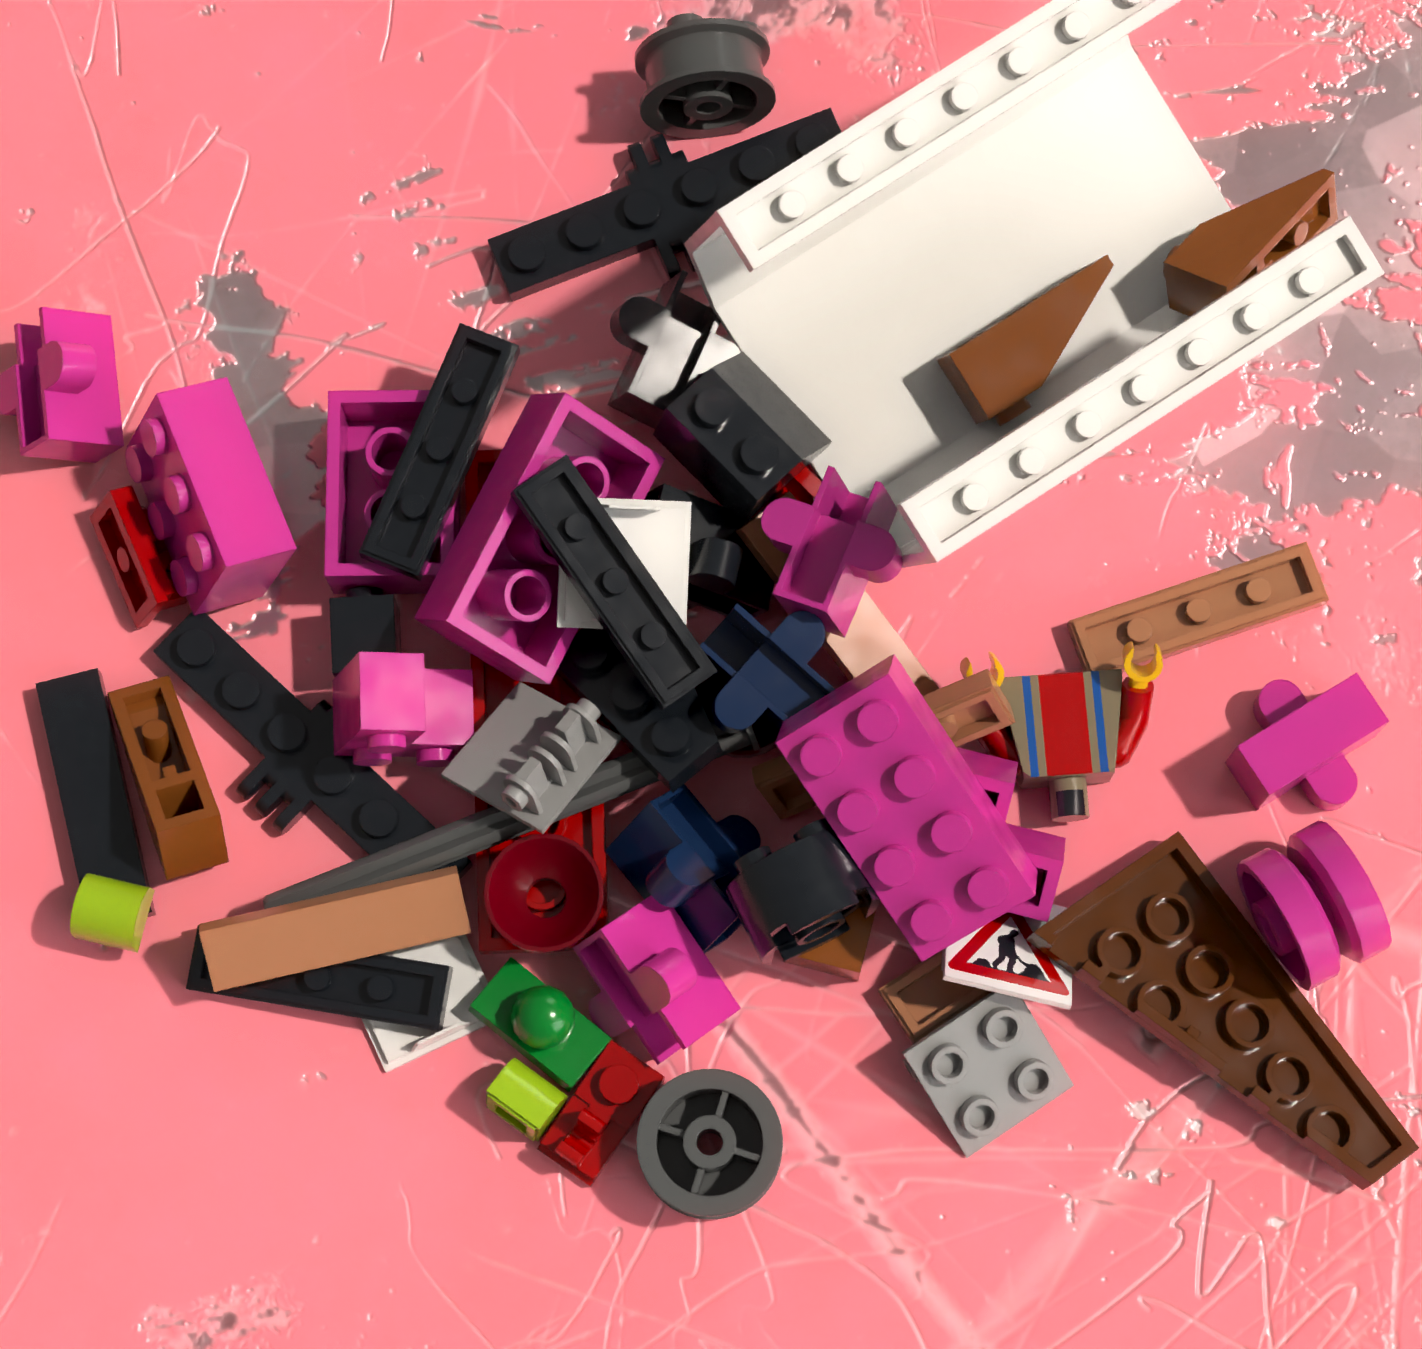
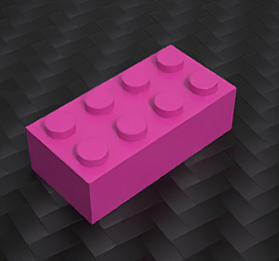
M566 392L530 395L414 617L415 620L513 680L549 685L578 628L556 627L559 564L510 495L511 492L567 454L597 498L644 500L665 458Z
M895 654L783 721L775 744L921 962L1035 896L1038 870Z

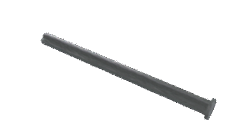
M713 720L710 721L722 749V753L716 758L751 745L753 751L760 749L752 725L741 733L732 734L722 731L715 725ZM633 752L602 763L554 822L660 780ZM492 806L266 895L263 899L264 909L429 872L531 832L534 829Z

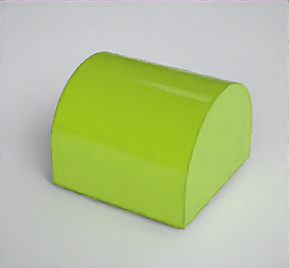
M87 873L79 885L73 903L70 919L71 935L76 939L138 953L155 890L151 887Z
M515 1057L507 1063L486 1090L487 1108L533 1142L541 1139L568 1098L565 1093Z

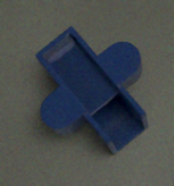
M738 603L732 608L726 618L700 644L718 671L712 677L724 686L711 704V717L719 729L732 734L741 733L747 730L759 718L778 735L783 721L835 690L832 685L807 664L825 641V627L819 617L808 611H797L787 616L775 631L770 633Z
M683 784L674 793L668 791L650 801L607 847L605 852L643 899L651 895L660 904L676 910L705 954L726 941L742 925L726 894V888L730 884L731 879L738 875L733 865L735 861L750 851L759 848L761 838L756 827L742 816L729 815L716 823L688 787Z

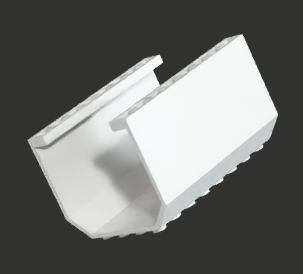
M1052 0L718 209L684 243L709 304L721 320L733 343L832 441L810 463L818 478L822 481L828 465L832 466L838 472L849 492L869 498L876 481L884 485L898 509L889 533L902 551V568L939 562L1385 273L1352 218L1347 216L1193 315L1187 316L1169 308L1166 280L1163 275V262L1166 260L1168 253L1174 246L1181 244L1199 224L1231 210L1131 47L1128 35L1182 0ZM1108 255L1114 266L1043 386L1026 396L1032 407L1002 426L998 425L994 417L976 425L937 360L1090 263Z

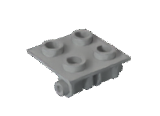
M519 681L444 769L441 776L445 780L544 834L620 742L621 736L596 722L601 713L591 701L581 698L576 704L568 703L565 706Z
M996 992L989 993L902 1052L905 1057L902 1060L914 1080L921 1083L966 1158L1074 1086L1024 1000Z

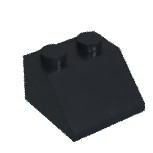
M744 352L711 367L666 407L653 433V436L741 525L748 521L832 442Z

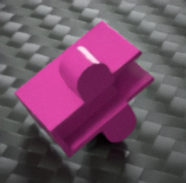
M40 307V326L20 323L14 325L17 364L0 374V414L17 416L20 456L96 463L124 447L111 315Z
M828 465L812 505L791 498H779L772 501L764 509L761 517L763 531L779 551L789 554L773 592V595L788 615L797 611H808L819 617L826 632L845 638L868 581L884 583L892 580L899 574L903 566L902 551L889 533L898 509L881 482H875L869 498L849 492L836 469Z
M1357 672L1309 702L1294 683L1283 679L1273 680L1263 687L1253 704L1254 716L1263 730L1239 744L1225 764L1256 811L1298 785L1301 786L1314 806L1321 810L1334 811L1343 807L1353 797L1358 785L1356 773L1345 758V755L1373 739L1386 726L1389 720Z
M651 895L573 947L601 990L600 993L590 999L588 1005L590 1016L595 1025L611 1037L618 1036L632 1027L657 1065L679 1049H686L741 1009L676 910L660 904Z

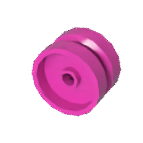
M1318 820L1290 835L1287 842V857L1274 849L1265 848L1238 863L1236 868L1238 882L1247 907L1273 955L1300 988L1309 991L1337 976L1340 971V954L1352 961L1362 963L1388 949L1392 943L1388 919L1370 878L1341 835L1327 822Z

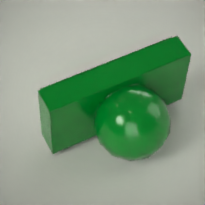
M512 957L492 978L468 1009L470 1013L568 1092L576 1085L612 1039L576 1010L563 991L550 985H545Z

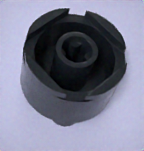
M826 818L816 820L804 826L793 835L795 842L773 853L769 846H763L750 851L733 864L738 875L731 879L730 884L726 888V894L761 962L765 965L772 964L776 950H779L783 960L786 961L832 941L850 930L845 917L860 908L866 919L881 904L879 897Z

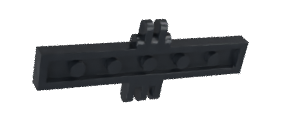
M831 107L688 162L683 150L671 154L662 133L650 137V142L657 159L649 163L640 142L628 145V153L634 166L633 169L625 171L628 186L488 239L490 251L511 302L653 247L657 251L669 280L681 272L680 264L674 254L682 251L692 272H696L684 243L718 209L840 134L841 130Z
M191 612L153 650L164 664L265 757L239 784L236 792L244 800H248L266 784L270 789L258 800L254 809L265 818L284 801L288 806L272 824L282 835L287 833L314 804L368 855L436 829L370 766L353 764V756H334L333 706L326 700H322L310 711L206 613L193 615V612ZM465 857L434 870L457 866L459 879H461L473 866V863Z

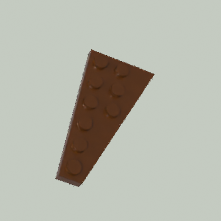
M1179 831L1035 930L1026 939L1361 1190L1374 1184L1419 1149L1412 1137Z

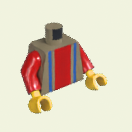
M1133 641L1124 645L1122 650L1123 664L1129 677L1123 679V682L1122 669L1004 677V669L994 653L988 652L991 661L990 673L1010 703L1016 723L980 737L977 740L989 755L1018 762L1016 778L1020 789L1048 788L1052 821L1072 822L1088 819L1090 813L1087 785L1110 782L1115 773V768H1121L1130 762L1148 728L1154 691L1152 680L1160 675L1163 668V658L1158 644L1155 643L1153 660L1143 666L1131 662L1134 653ZM967 657L960 663V671L963 678L973 675L972 665Z

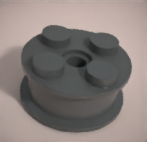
M693 13L679 14L667 21V27L647 37L635 52L636 72L646 81L647 90L640 99V115L645 124L662 134L680 138H711L732 134L760 122L771 112L775 105V88L763 73V67L770 56L769 41L756 23L724 18H702Z
M720 1069L690 1071L673 1078L663 1085L646 1105L640 1118L636 1138L640 1167L646 1181L657 1197L681 1214L704 1220L732 1217L756 1204L772 1186L779 1171L783 1150V1134L780 1120L769 1098L750 1080L736 1073ZM712 1133L721 1138L723 1145L718 1153L705 1155L699 1151L697 1147L698 1141L705 1134Z

